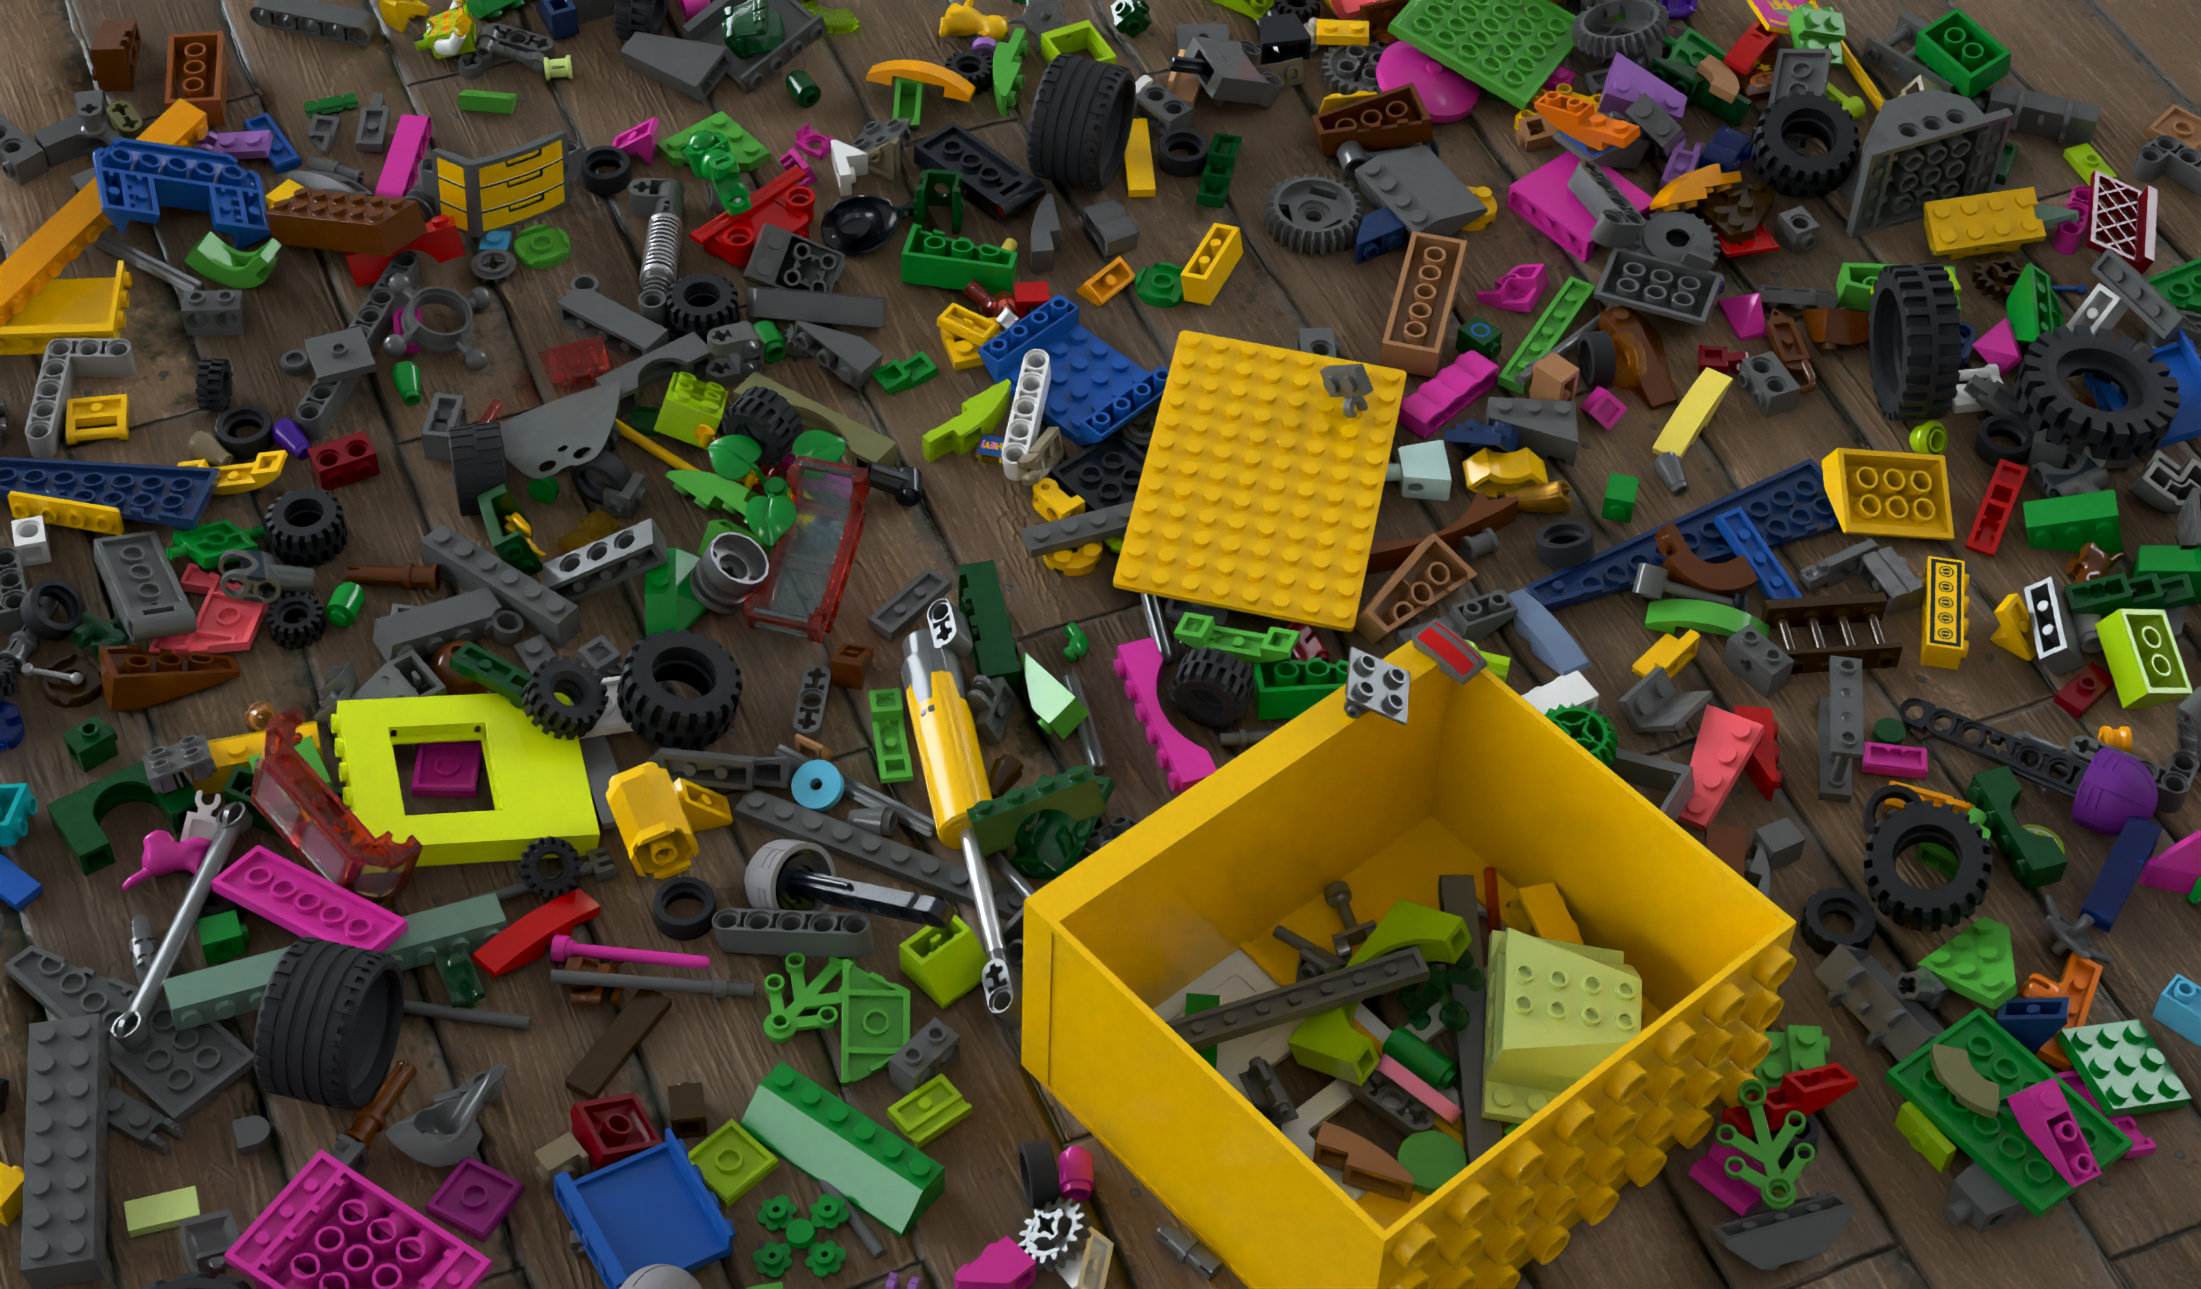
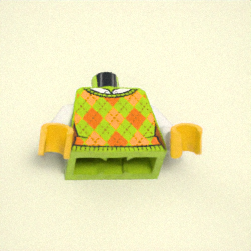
M453 0L448 11L428 18L426 20V33L413 37L417 50L423 51L431 48L437 59L476 51V24L467 4L464 3L469 0Z

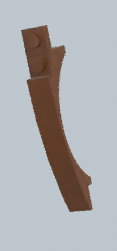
M1485 492L1476 493L1472 504L1464 515L1452 525L1435 534L1455 551L1460 548L1459 541L1461 537L1478 535L1485 528H1491L1493 532H1496L1514 522L1518 498L1513 496L1488 500ZM1430 535L1409 540L1373 539L1365 575L1399 568L1413 550Z

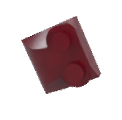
M635 1093L575 1102L570 1111L572 1133L588 1154L589 1163L597 1169H602L663 1143Z

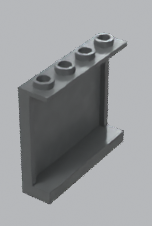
M715 0L682 27L687 40L722 45L727 48L733 64L726 71L725 75L748 95L827 32L822 14L819 13L815 17L797 0H767L768 13L778 10L785 28V41L772 52L755 54L749 59H740L729 49L724 41L722 22L725 21L723 18L724 9L730 6L736 7L748 0Z

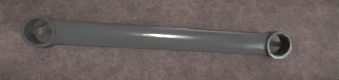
M242 802L230 803L217 814L216 823L219 828L128 1011L118 1017L111 1027V1035L123 1048H134L140 1045L149 1035L150 1026L147 1020L164 987L163 980L168 979L212 890L211 881L219 875L237 837L249 829L253 822V815ZM135 1026L131 1032L125 1034L131 1027Z

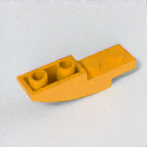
M1717 163L1680 175L1659 191L1649 205L1650 210L1662 209L1665 213L1679 210L1680 205L1682 210L1697 207V201L1708 198L1707 194L1714 193L1713 189H1716V193H1720L1732 188V184L1741 182L1740 171L1721 174L1720 165Z

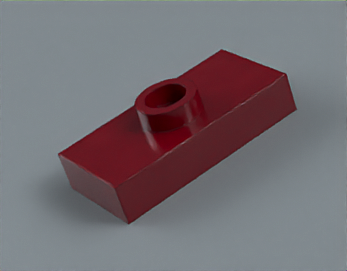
M2091 662L2056 693L2053 702L2079 719L2115 687L2113 677Z

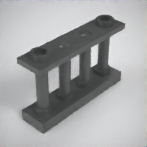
M1905 10L1898 17L1895 34L1883 42L1872 35L1867 37L1862 58L1907 85L1921 74L1941 87L1944 92L1952 93L1954 84L1935 74V71L1928 65L1922 66L1914 61L1918 57L1915 55L1917 32L1929 26L1928 23ZM1901 41L1913 46L1904 54L1893 49Z
M1830 656V697L1819 696L1817 703L1818 800L1850 803L1852 797L1851 758L1863 759L1862 659Z

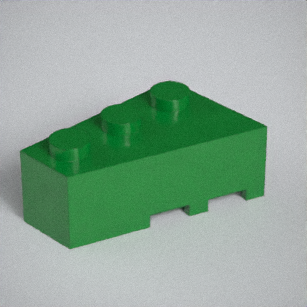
M2115 489L2023 502L2029 548L2080 552L2086 543L2094 542L2099 548L2106 550L2108 554L2112 555L2115 552H2123Z

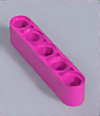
M401 115L375 191V196L384 195L386 198L405 197L412 190L419 174L418 163L423 160L431 137L432 120L430 116Z

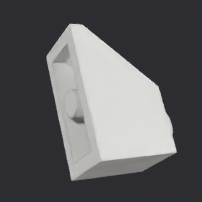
M2098 283L2066 326L2071 332H2073L2075 325L2090 326L2091 332L2095 337L2099 327L2111 330L2129 306L2115 293Z

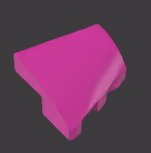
M1545 264L1518 265L1510 270L1507 275L1494 281L1496 288L1487 292L1480 290L1476 296L1479 302L1502 310L1531 312L1550 283Z

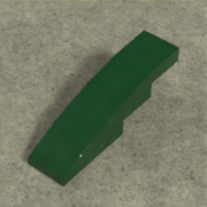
M1215 133L1208 151L1207 164L1202 174V183L1197 194L1196 205L1223 209L1234 175L1242 137Z
M2124 572L2064 586V592L2071 612L2079 614H2112L2118 609L2165 610L2196 604V597L2187 573L2158 580L2156 573L2127 579Z

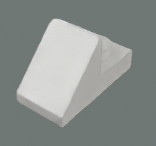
M831 140V161L841 196L852 195V184L856 183V176L868 174V155L864 151L843 142Z

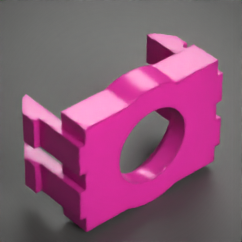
M809 123L795 132V147L802 150L805 154L813 156L818 160L826 158L829 153L831 154V140H835L832 135L827 138L810 130ZM818 142L821 143V149H810L808 145Z
M794 147L788 150L786 155L781 156L780 162L782 165L785 163L784 168L786 171L796 164L806 172L807 177H805V180L799 181L801 182L798 184L799 186L808 187L809 184H813L818 180L812 169Z

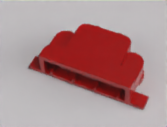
M798 166L792 167L749 195L752 203L751 209L734 216H730L724 211L690 233L689 237L698 244H703L704 251L711 256L721 257L734 266H745L748 264L761 226L765 223L809 239V224L814 220L815 193L808 187L795 185L807 177L806 172Z

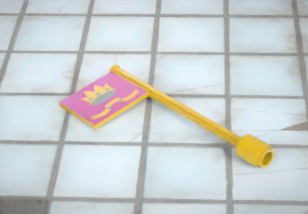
M1746 0L1767 31L1791 35L1788 16L1797 10L1800 5L1809 3L1813 5L1814 9L1820 10L1816 0ZM1841 40L1844 64L1879 112L1885 101L1844 41Z

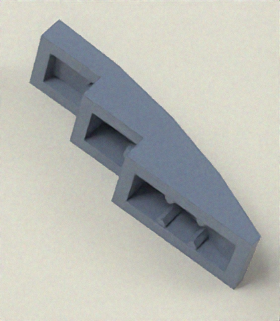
M1524 589L1507 594L1518 608V613L1511 618L1514 622V631L1530 642L1531 653L1563 676L1576 670L1582 671L1590 668L1589 660L1574 639L1539 601Z

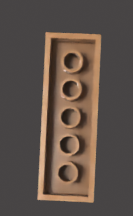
M1412 231L1382 342L1379 366L1436 378L1464 267L1466 240Z

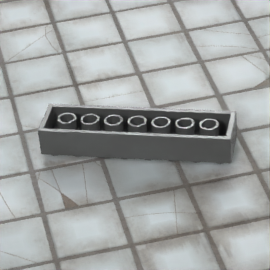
M99 1013L29 1024L21 1272L32 1289H45L105 1279L110 1034Z

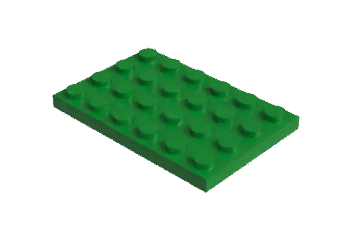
M1980 1007L1887 1071L1884 1078L2038 1219L2090 1180L2072 1188L2021 1129L2006 1097L2033 1084L2055 1077L2101 1172L2129 1152L2134 1143ZM1933 1043L1967 1050L1969 1062L1974 1070L1986 1080L1999 1084L1998 1112L1995 1119L1967 1109L1955 1100L1956 1096L1944 1084L1941 1085L1930 1060V1049Z

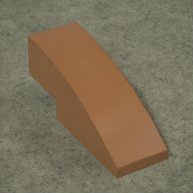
M1326 1121L1322 1122L1314 1147V1163L1344 1171L1343 1184L1410 1203L1415 1178L1397 1160L1364 1137L1343 1127Z

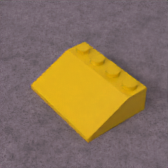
M1836 448L1822 460L1824 488L1843 533L1950 541L1955 539L1944 455Z

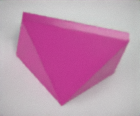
M1760 293L1718 300L1719 308L1739 341L1766 336Z
M2004 318L1972 344L1988 364L1996 363L1998 365L2000 376L2002 377L2023 359L2010 320Z

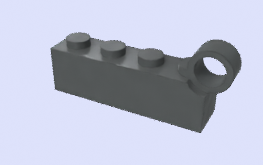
M581 274L574 277L570 283L571 291L557 302L561 324L631 361L669 343L668 329L601 295L599 281L593 275Z
M485 587L375 620L372 640L386 662L412 649L420 657L435 654L441 646L457 640L472 642L491 637L496 643L509 646L516 644L520 640L523 619L516 612L509 610L501 611V605L489 587ZM501 626L511 627L512 630L503 629Z

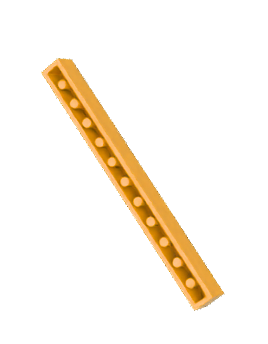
M179 98L135 140L191 148L198 141L203 140L208 133L207 113ZM96 176L0 265V326H5L6 322L13 315L20 313L31 298L39 295L49 281L58 277L67 264L72 260H76L85 247L95 242L100 233L109 225H113L101 210Z

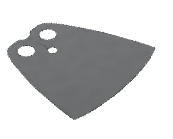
M621 381L565 396L501 423L500 428L505 458L519 471L533 479H543L558 473L565 467L578 466L593 460L603 449L613 426L619 402ZM567 446L566 450L562 452L558 451L560 447ZM585 447L591 448L590 454L580 459L573 457L577 450ZM556 461L555 467L546 472L538 470L539 466L544 462Z

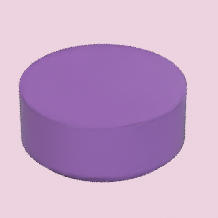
M980 37L973 42L972 49L975 50L976 54L982 51L983 56L988 55L990 60L992 59L993 61L997 42L989 37Z

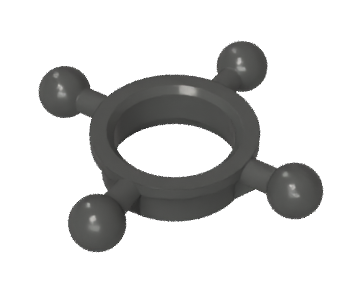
M395 273L390 277L388 285L391 292L395 295H403L410 302L405 306L401 318L405 334H391L384 340L383 347L389 356L399 357L403 355L407 345L414 343L427 351L435 353H451L459 350L465 356L466 365L472 370H481L487 366L488 355L480 348H473L469 341L474 330L472 309L482 310L491 304L492 295L488 289L476 287L470 292L469 298L466 299L458 292L446 287L432 286L414 290L411 287V279L404 273ZM426 304L445 305L453 309L461 317L463 327L459 331L452 333L436 332L423 326L416 319L414 312Z

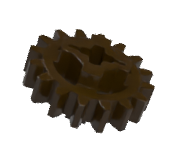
M1999 252V255L1996 257L1992 253H1988L1987 258L1981 256L1979 262L1975 263L1972 273V282H1976L1975 288L1983 289V296L1991 294L1993 296L1992 300L1996 301L1998 298H2002L2007 303L2008 296L2026 266L2023 265L2024 259L2015 260L2014 254L2004 256L2003 252Z

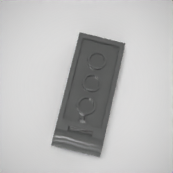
M155 530L94 539V561L126 633L130 636L132 642L196 632L197 623L194 610L189 605Z

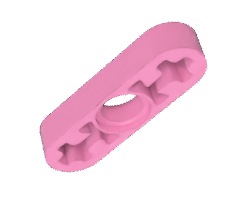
M1384 1053L1381 1057L1379 1064L1376 1066L1378 1071L1453 1125L1463 1112L1458 1106Z

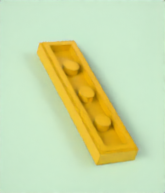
M1147 118L1133 119L1124 154L1128 197H1156Z

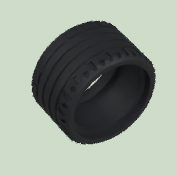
M1061 53L1051 60L1036 92L1027 133V163L1035 177L1097 192L1102 191L1112 183L1126 151L1135 109L1136 85L1134 76L1128 67L1068 53Z
M313 937L302 938L285 951L276 964L266 986L255 1028L254 1065L257 1077L265 1091L346 1111H355L374 1097L384 1081L392 1062L403 1019L405 1000L404 979L395 958L387 953Z

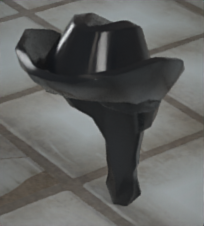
M876 194L853 195L839 200L824 213L820 227L824 242L831 249L845 255L856 256L874 251L891 239L898 228V222L908 216H914V202L908 201L904 205L894 207L890 200Z

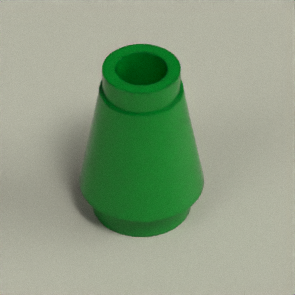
M403 361L396 364L391 377L404 403L409 406L418 404L421 401L420 369L411 361Z

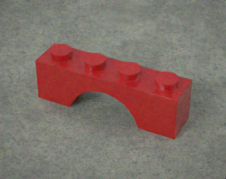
M440 215L433 218L431 222L425 223L427 233L388 257L345 252L356 288L377 282L389 261L395 255L406 250L424 251L430 254L438 263L465 256L466 253L454 216Z

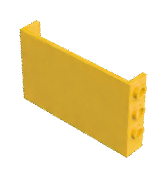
M118 260L115 277L52 279L49 281L39 295L34 296L25 304L20 313L13 315L6 322L5 326H0V355L45 354L48 343L58 338H120L121 329L126 327V313L124 310L129 308L128 289L132 288V274L126 271L124 260Z

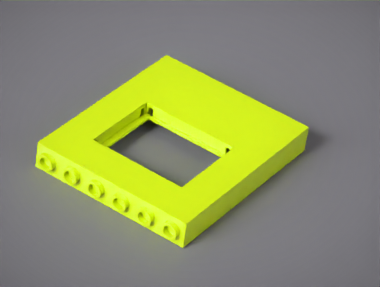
M498 693L337 701L336 714H331L330 722L331 732L337 733L338 738H335L334 743L335 756L342 759V762H339V780L346 783V787H343L344 807H350V812H347L348 832L354 831V837L351 838L352 857H358L360 870L522 860L521 854L527 850V845L530 842L534 843L537 838H547V836H553L569 842L579 853L578 856H586V851L598 848L600 831L578 735L575 736L574 740H567L565 734L561 739L554 738L555 733L552 731L546 735L541 732L544 728L542 725L539 724L535 727L531 723L534 718L533 715L526 716L524 711L528 705L522 709L516 708L510 703L508 698ZM554 693L558 701L564 705L571 706L568 696L562 693ZM476 726H480V732H474ZM396 730V736L390 737L391 731ZM481 740L495 810L405 815L393 745ZM548 854L541 859L559 857L555 854Z

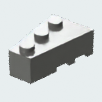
M1488 397L1485 425L1494 426V422L1512 424L1511 427L1520 433L1518 451L1527 447L1531 451L1538 452V457L1547 459L1548 456L1565 460V465L1574 467L1578 446L1575 401Z

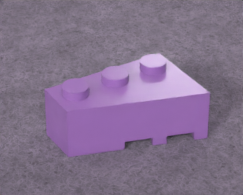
M1617 52L1608 70L1597 111L1604 113L1616 111L1627 120L1625 111L1645 92L1679 124L1684 113L1687 97Z

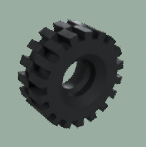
M557 656L551 657L549 661L544 660L536 668L524 687L522 694L525 695L522 698V705H528L524 712L527 717L533 715L534 718L531 723L535 727L539 724L542 725L544 728L541 732L546 735L552 731L555 733L554 738L561 739L564 734L567 740H574L576 735L581 738L594 728L606 709L605 706L609 696H605L608 691L607 686L600 685L603 678L600 674L595 676L592 674L594 668L591 665H588L587 668L581 666L583 660L576 658L574 662H570V656H563L560 661ZM554 693H562L568 696L574 703V706L562 704L557 700Z

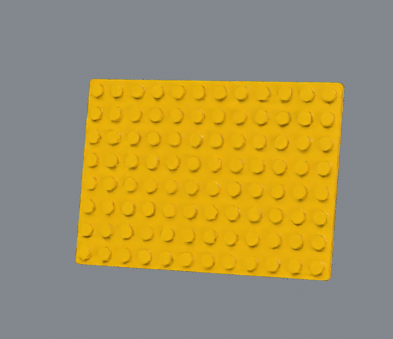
M1180 331L1114 574L1113 586L1118 589L1352 632L1355 627L1406 381V372L1400 369L1193 331ZM1363 364L1373 387L1372 392L1362 396L1367 402L1368 409L1366 411H1358L1355 405L1354 410L1357 416L1355 418H1347L1343 412L1345 397H1330L1323 385L1320 370L1333 365Z

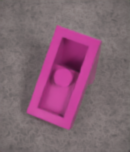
M653 117L617 135L612 146L621 148L629 157L637 152L648 165H651L657 148L659 120Z

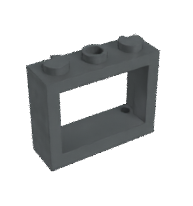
M1617 748L1616 757H1614L1609 767L1625 782L1668 792L1669 795L1659 810L1674 822H1676L1695 791L1693 767Z

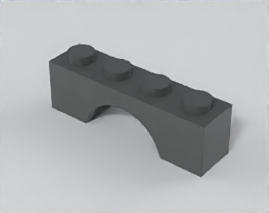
M693 331L595 378L596 387L621 381L615 417L618 419L632 412L636 407L641 406L640 395L644 388L652 382L672 378L674 372L690 373L696 377V380L706 376V366L709 362L713 361V354L708 351L707 345Z

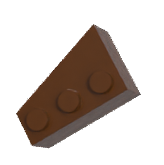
M137 19L104 20L91 46L90 52L94 64L92 65V77L94 81H98L99 89H103L104 92L133 91L141 44Z

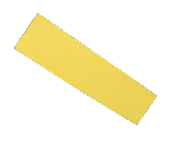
M1706 367L1667 422L1652 447L1653 453L1661 455L1671 451L1680 456L1682 460L1690 445L1693 446L1704 426L1707 427L1730 387L1733 378Z

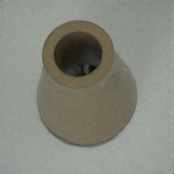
M197 431L188 443V449L191 451L192 456L201 460L205 459L213 465L227 466L231 465L234 456L209 431Z

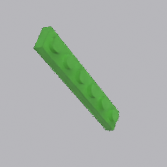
M1572 276L1569 277L1498 377L1497 385L1524 395L1531 385L1532 379L1523 386H1519L1515 382V377L1523 372L1526 365L1532 360L1540 359L1559 345L1593 297L1595 285Z

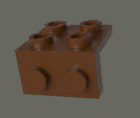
M1379 0L1359 5L1361 21H1369V38L1373 39L1374 42L1379 41L1388 46L1400 41L1396 36L1389 33L1387 29L1392 20L1410 0Z

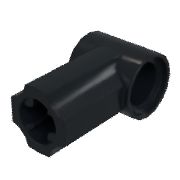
M870 461L863 476V485L895 495L896 501L903 506H914L922 498L923 476L921 471L915 467H903L898 470Z

